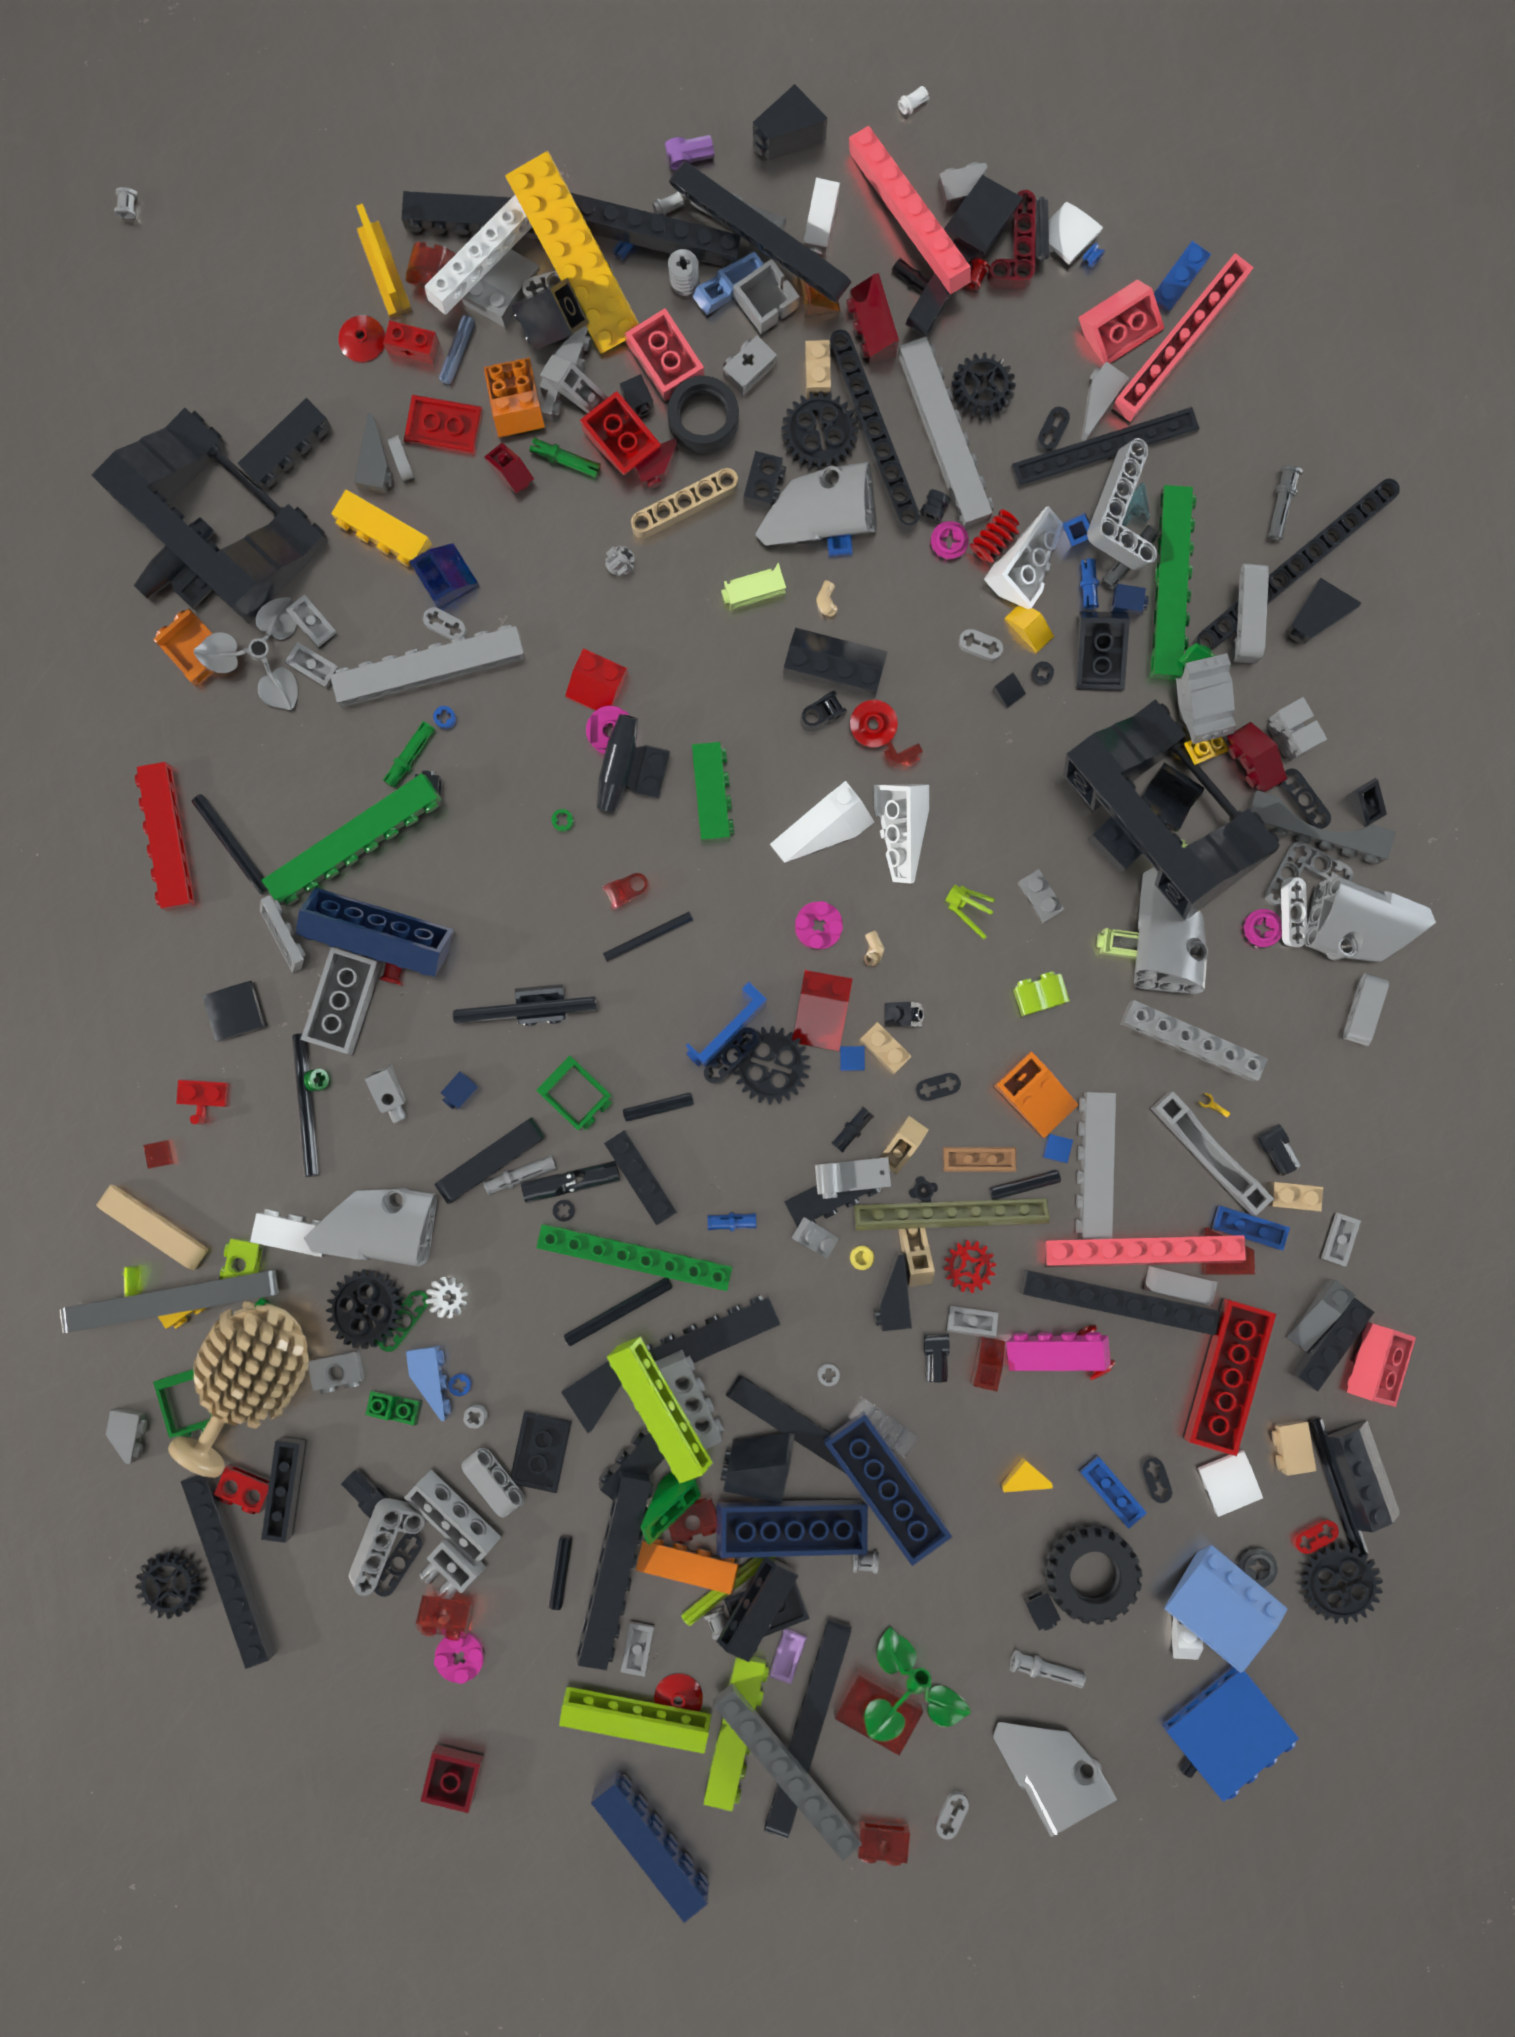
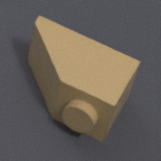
M908 1116L879 1158L888 1157L890 1170L898 1174L919 1147L929 1129Z

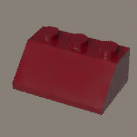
M876 273L850 289L849 299L846 300L848 311L850 314H854L856 320L853 322L856 336L860 335L862 344H860L862 357L867 358L869 365L896 358L899 338L880 275Z

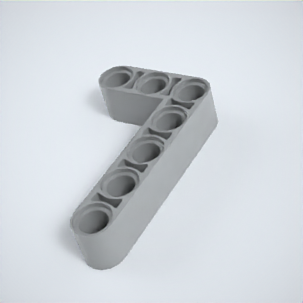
M1135 438L1118 450L1087 532L1088 540L1092 545L1133 570H1140L1154 562L1157 558V551L1154 545L1122 525L1149 451L1146 442L1140 438Z

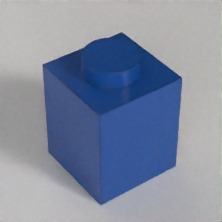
M1086 512L1063 522L1062 525L1071 546L1088 539L1087 532L1090 522Z

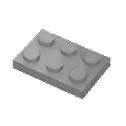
M270 895L262 898L260 912L292 973H295L302 969L303 957L305 956L304 950L300 943L295 944L292 937L294 935L293 929L288 921L284 923L281 916L283 911L278 901H273Z

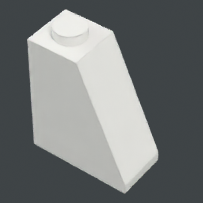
M816 178L803 245L817 255L826 257L838 205L840 183Z

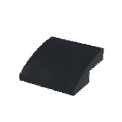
M252 981L233 985L202 996L215 1042L224 1041L265 1027Z

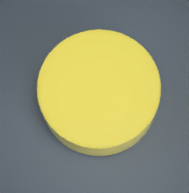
M863 1245L855 1247L850 1254L851 1264L859 1270L870 1268L874 1263L873 1251Z

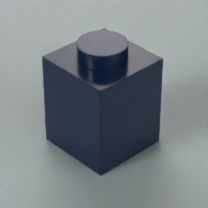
M1117 584L1113 593L1111 612H1128L1129 616L1139 617L1143 610H1147L1149 596H1145L1146 588Z
M459 1071L440 1092L444 1096L442 1101L451 1109L455 1107L462 1109L478 1092L480 1087L464 1072Z

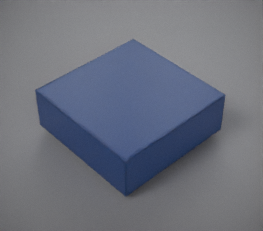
M851 535L827 537L829 557L853 555Z
M840 1046V1071H865V1046Z
M1049 1134L1043 1157L1068 1163L1073 1140Z

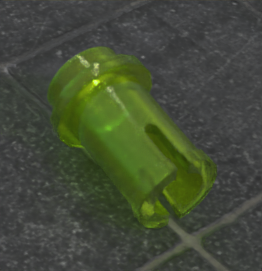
M139 1266L124 1267V1272H121V1275H124V1297L140 1294L139 1274H141V1271H139Z

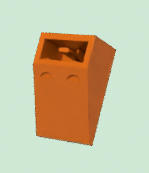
M530 357L484 367L498 438L545 428Z
M1032 1051L1027 1053L994 1085L1043 1138L1079 1105Z

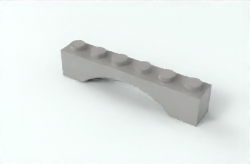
M1173 1091L1167 1092L1150 1108L1250 1215L1257 1216L1274 1200L1263 1186L1215 1141L1188 1106Z

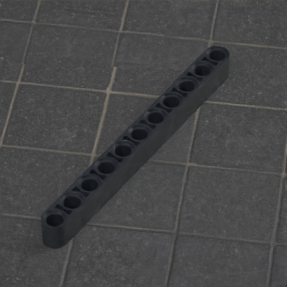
M1391 478L1381 481L1274 570L1268 578L1267 605L1387 507L1400 492L1398 482ZM1382 488L1389 490V497L1382 493ZM1364 503L1371 505V512L1364 508ZM1345 518L1352 519L1355 526L1347 525ZM1327 533L1334 534L1337 541L1329 540ZM1309 548L1316 549L1318 551L1319 556H1312L1309 552ZM1291 563L1298 564L1300 566L1301 571H1294L1291 567ZM1273 578L1280 579L1283 586L1277 587L1274 585ZM1239 600L1203 629L1193 640L1192 645L1195 643L1201 644L1200 638H1206L1210 642L1209 648L1213 651L1237 631L1238 614L1236 609L1238 608ZM1218 623L1226 624L1228 632L1220 631Z

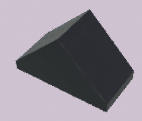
M1377 778L1372 779L1346 795L1366 826L1387 815Z

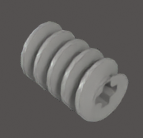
M680 249L673 252L668 260L670 286L676 294L688 296L693 294L697 286H699L698 260L691 251Z

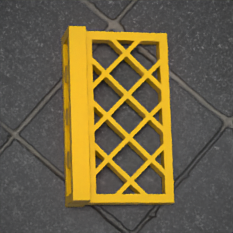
M363 203L357 205L356 208L363 226L356 229L390 319L412 311L379 220L371 223Z

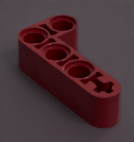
M1025 189L1017 193L1023 199L1012 216L1011 259L1000 258L991 263L987 279L993 288L1024 289L1031 284L1035 271L1036 197L1030 190ZM1023 203H1025V207H1027L1025 213H1022ZM1025 225L1029 230L1022 231L1018 226ZM1025 248L1029 253L1021 254L1018 249ZM994 271H1002L1004 276H996ZM1024 271L1028 276L1021 277L1017 272Z

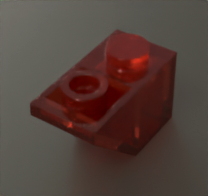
M981 1337L971 1379L973 1386L998 1391L1003 1369L1005 1341Z

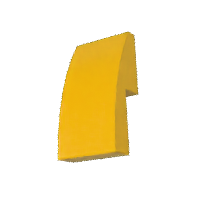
M1223 737L1193 744L1192 740L1184 743L1194 765L1213 759L1228 751Z

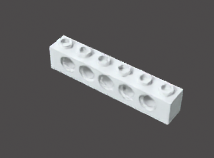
M515 195L424 286L428 300L445 315L532 228Z

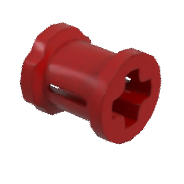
M973 258L970 267L971 282L965 286L975 291L980 290L982 286L981 281L985 274L989 273L990 265L980 258Z
M386 962L383 976H380L379 980L401 985L399 979L402 968Z

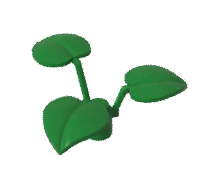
M891 1627L887 1629L879 1641L877 1660L880 1667L888 1674H895L900 1671L902 1675H909L906 1680L908 1690L893 1707L884 1699L873 1700L866 1707L864 1721L870 1738L883 1742L899 1736L904 1729L905 1718L896 1710L911 1693L920 1694L924 1690L925 1702L929 1703L927 1714L936 1725L950 1727L967 1717L971 1710L959 1695L945 1686H934L931 1688L930 1673L924 1668H917L916 1670L912 1668L917 1659L914 1647Z

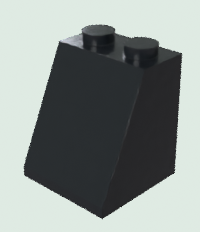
M794 84L753 121V147L759 155L762 156L764 154L768 160L822 143L826 140L827 117Z
M568 277L512 305L514 316L521 323L525 331V338L533 350L567 338L589 323Z
M606 1359L565 1386L561 1391L587 1434L593 1430L622 1383L615 1370L612 1369L609 1360Z
M785 1433L733 1440L731 1450L726 1449L723 1464L728 1465H723L720 1480L725 1481L723 1491L781 1503L790 1468L795 1434Z

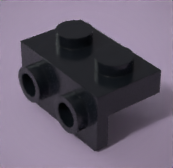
M563 984L515 988L516 1004L565 999ZM566 1013L517 1018V1024H524L525 1026L536 1025L538 1022L555 1024L565 1020Z

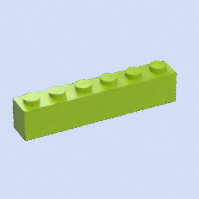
M641 1337L618 1345L607 1358L612 1369L615 1370L624 1390L627 1391L634 1403L635 1409L645 1422L647 1430L653 1436L660 1452L668 1462L672 1473L676 1476L679 1483L702 1476L713 1462Z
M752 1656L751 1660L747 1662L736 1657L730 1684H734L755 1710L756 1706L761 1707L764 1692L760 1691L762 1682L767 1681L769 1667H765L766 1659ZM723 1717L703 1805L733 1811L734 1804H739L742 1789L738 1788L739 1780H744L747 1765L743 1764L745 1755H750L751 1751Z
M566 1687L559 1726L705 1754L712 1714Z

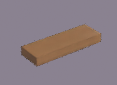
M943 1147V1171L1016 1172V1147Z

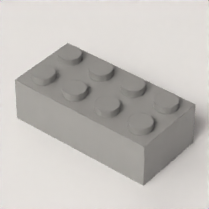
M331 947L301 1040L353 1055L382 964Z

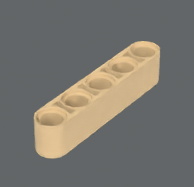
M730 468L721 469L636 512L631 519L633 533L638 538H648L733 495L738 488L736 472ZM725 478H730L733 480V484L724 486L721 481ZM703 489H709L712 491V494L708 497H703L700 495V492ZM687 499L691 504L683 508L679 506V502ZM661 510H667L670 513L667 518L657 516ZM639 521L649 523L645 529H639L636 525Z
M109 1185L96 1204L103 1212L192 1271H195L208 1252V1248L114 1185Z

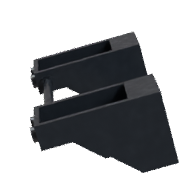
M184 407L165 428L115 450L91 476L249 624L256 617L260 608L272 601L327 543L323 537L325 532L315 522L311 525L305 520L308 516L298 506L294 509L287 504L284 508L274 502L222 453V449L225 447L220 441L222 436L212 426L208 429L203 424L205 420L195 410L191 413ZM212 460H217L274 514V519L268 525L247 534L243 539L222 549H219L210 539L205 542L200 537L202 532L193 523L188 526L183 521L185 516L176 507L172 509L168 507Z
M1155 699L1134 716L1093 733L1066 754L1064 777L1093 811L1101 805L1107 810L1158 871L1154 885L1186 921L1274 854L1280 844L1278 843L1277 835L1272 830L1268 831L1264 827L1263 820L1257 812L1252 813L1249 808L1244 812L1237 811L1198 764L1194 765L1189 753L1184 749L1185 728L1179 721L1175 722L1171 718V713L1165 704H1159ZM1171 752L1177 754L1230 817V822L1227 825L1184 848L1182 847L1183 842L1176 833L1172 834L1166 828L1168 825L1165 819L1160 814L1156 816L1150 809L1152 805L1145 796L1140 797L1135 791L1136 786L1133 783L1135 779Z

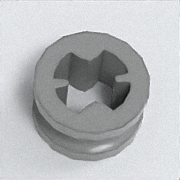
M824 1364L819 1368L817 1377L823 1385L833 1386L838 1382L840 1373L834 1365ZM827 1368H831V1372L835 1371V1376L831 1377L830 1382H826V1378L822 1379V1374L826 1373Z

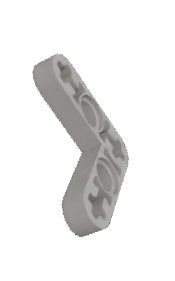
M1297 841L1291 844L1284 854L1265 890V900L1273 906L1281 904V898L1273 899L1274 895L1271 893V890H1277L1280 883L1282 884L1285 880L1281 875L1284 867H1290L1293 870V877L1299 878L1302 870L1305 869L1323 880L1338 876L1334 872L1329 873V876L1326 874L1331 869L1332 864L1335 865L1332 870L1336 872L1344 870V876L1349 881L1353 879V871L1348 865L1306 842ZM1301 847V852L1304 856L1298 857L1295 864L1287 862V859L1292 861L1296 855L1293 849ZM1318 857L1323 858L1326 862V868L1322 871L1314 867V860Z

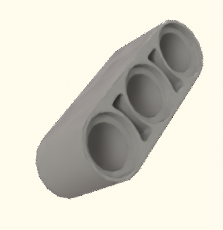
M1367 973L1363 974L1346 1023L1343 1039L1369 1046L1388 991V980Z
M1149 1266L1144 1290L1213 1306L1218 1282Z
M479 1448L463 1460L462 1470L498 1516L505 1518L523 1505L524 1496L521 1490L488 1449Z

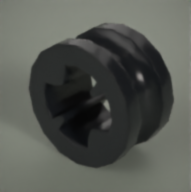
M1045 661L1038 662L1032 670V678L1039 685L1048 684L1054 675L1053 666ZM1039 668L1049 671L1046 675L1047 678L1037 675Z
M560 1200L553 1207L554 1217L561 1222L572 1219L575 1214V1207L568 1200ZM561 1204L563 1206L567 1204L570 1207L568 1210L570 1215L566 1218L565 1215H562V1217L558 1215L560 1211L559 1205Z

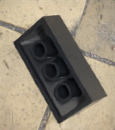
M795 627L784 664L783 674L875 698L888 651Z
M1361 1421L1325 1436L1324 1438L1357 1530L1373 1533L1393 1524L1400 1511L1368 1421Z

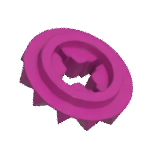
M946 521L939 524L931 535L932 549H934L938 556L947 560L957 559L965 553L969 544V536L966 529L954 521ZM952 532V540H955L956 543H952L950 549H948L947 542H944L943 539H947L949 533Z
M1258 909L1247 916L1243 925L1245 936L1250 943L1259 947L1274 945L1282 935V921L1280 917L1268 909ZM1264 920L1265 926L1273 930L1264 932L1261 938L1260 930L1254 928V926L1261 925Z

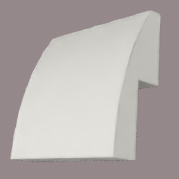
M1066 202L1049 219V252L1051 253L1054 250L1070 265L1099 235L1103 227L1085 212Z
M1243 1449L1238 1451L1237 1456L1227 1455L1198 1468L1204 1487L1209 1494L1214 1511L1218 1517L1263 1499Z

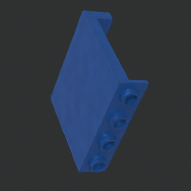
M750 982L742 988V996L749 1004L700 1054L689 1043L686 1045L688 1049L687 1056L698 1067L701 1064L706 1067L741 1029L745 1028L766 1006L767 999Z
M1234 1667L1230 1668L1162 1725L1223 1802L1234 1798L1244 1784L1252 1783L1262 1769L1274 1765L1277 1757L1283 1752L1292 1750L1299 1739L1245 1671L1240 1673Z

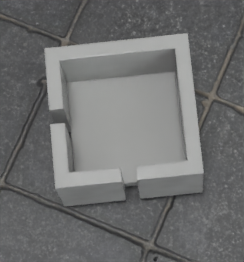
M770 259L733 286V297L760 334L778 323V316L783 319L799 308L800 296L788 280L784 281V274L773 259Z
M1304 697L1278 710L1267 720L1270 733L1278 738L1282 754L1286 758L1288 757L1290 761L1311 751L1327 740L1317 720L1304 726L1303 722L1314 716Z

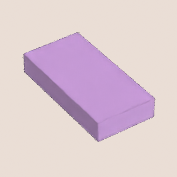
M786 1628L783 1629L768 1677L792 1684L807 1635Z

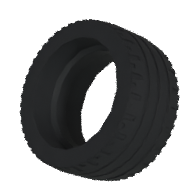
M705 375L691 377L676 387L669 400L667 409L669 428L677 442L685 449H688V451L698 454L717 452L727 446L733 439L739 424V407L734 393L723 381ZM700 395L713 396L725 406L727 412L726 422L715 433L708 435L694 434L685 429L681 423L680 412L684 403L692 397Z

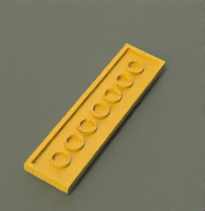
M546 151L506 174L505 177L561 280L568 277L589 321L585 326L588 327L600 354L625 341V333L639 325V322L549 151Z

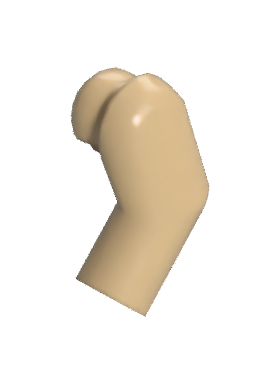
M825 580L816 598V602L821 613L832 617L837 613V606L834 605L830 597L835 584Z
M876 930L865 935L870 945L867 954L864 956V962L868 966H876L880 963L885 951Z

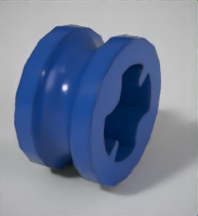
M1097 243L1093 244L1082 257L1084 262H1089L1088 266L1093 267L1105 253L1104 249L1098 248L1099 244Z
M440 706L434 711V722L441 729H449L455 724V713L448 706ZM443 712H447L448 716L451 715V719H447L446 723H443L441 719L438 720L443 715Z
M462 1373L454 1375L448 1384L450 1392L458 1397L467 1394L472 1386L470 1378ZM460 1378L461 1382H466V1386L463 1387L464 1391L460 1392L459 1388H454V1384L457 1383L455 1379Z

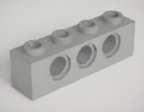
M680 1350L655 1361L704 1449L706 1450L723 1442L721 1433L724 1432L719 1418L715 1420L711 1412L715 1411L710 1398L705 1399L702 1394L705 1388L701 1378H695L692 1372L695 1370V1366L691 1357H685L683 1350ZM680 1377L688 1378L683 1383L676 1382ZM689 1398L697 1399L692 1404L686 1403L687 1399ZM698 1419H706L703 1424L695 1423Z
M432 1470L404 1497L474 1566L502 1538Z

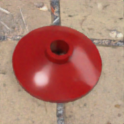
M354 316L342 325L338 335L339 346L344 355L355 362H369L382 353L385 347L383 344L385 331L382 325L370 316ZM361 332L365 334L362 339L357 338V334Z
M880 700L862 702L854 709L850 718V729L854 738L860 744L872 748L881 747L890 742L895 736L898 727L895 711L890 705ZM875 721L878 727L871 729L869 723Z
M675 1673L666 1676L659 1682L654 1693V1703L699 1712L703 1703V1693L700 1685L694 1678L683 1673ZM681 1697L683 1702L679 1705L675 1704L674 1698Z

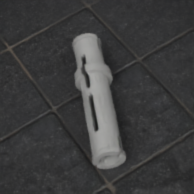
M549 1155L509 1172L505 1170L501 1175L484 1180L483 1184L489 1196L506 1188L512 1189L516 1184L556 1170V1166L552 1156Z

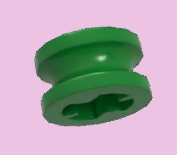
M566 809L555 811L551 818L555 829L561 832L570 830L574 823L572 814ZM564 814L567 815L566 820L568 824L566 826L563 824L558 826L559 821L557 817L559 815H562V817Z
M322 1069L310 1070L304 1076V1084L310 1091L323 1090L328 1086L329 1076ZM319 1077L320 1081L314 1084L313 1079Z

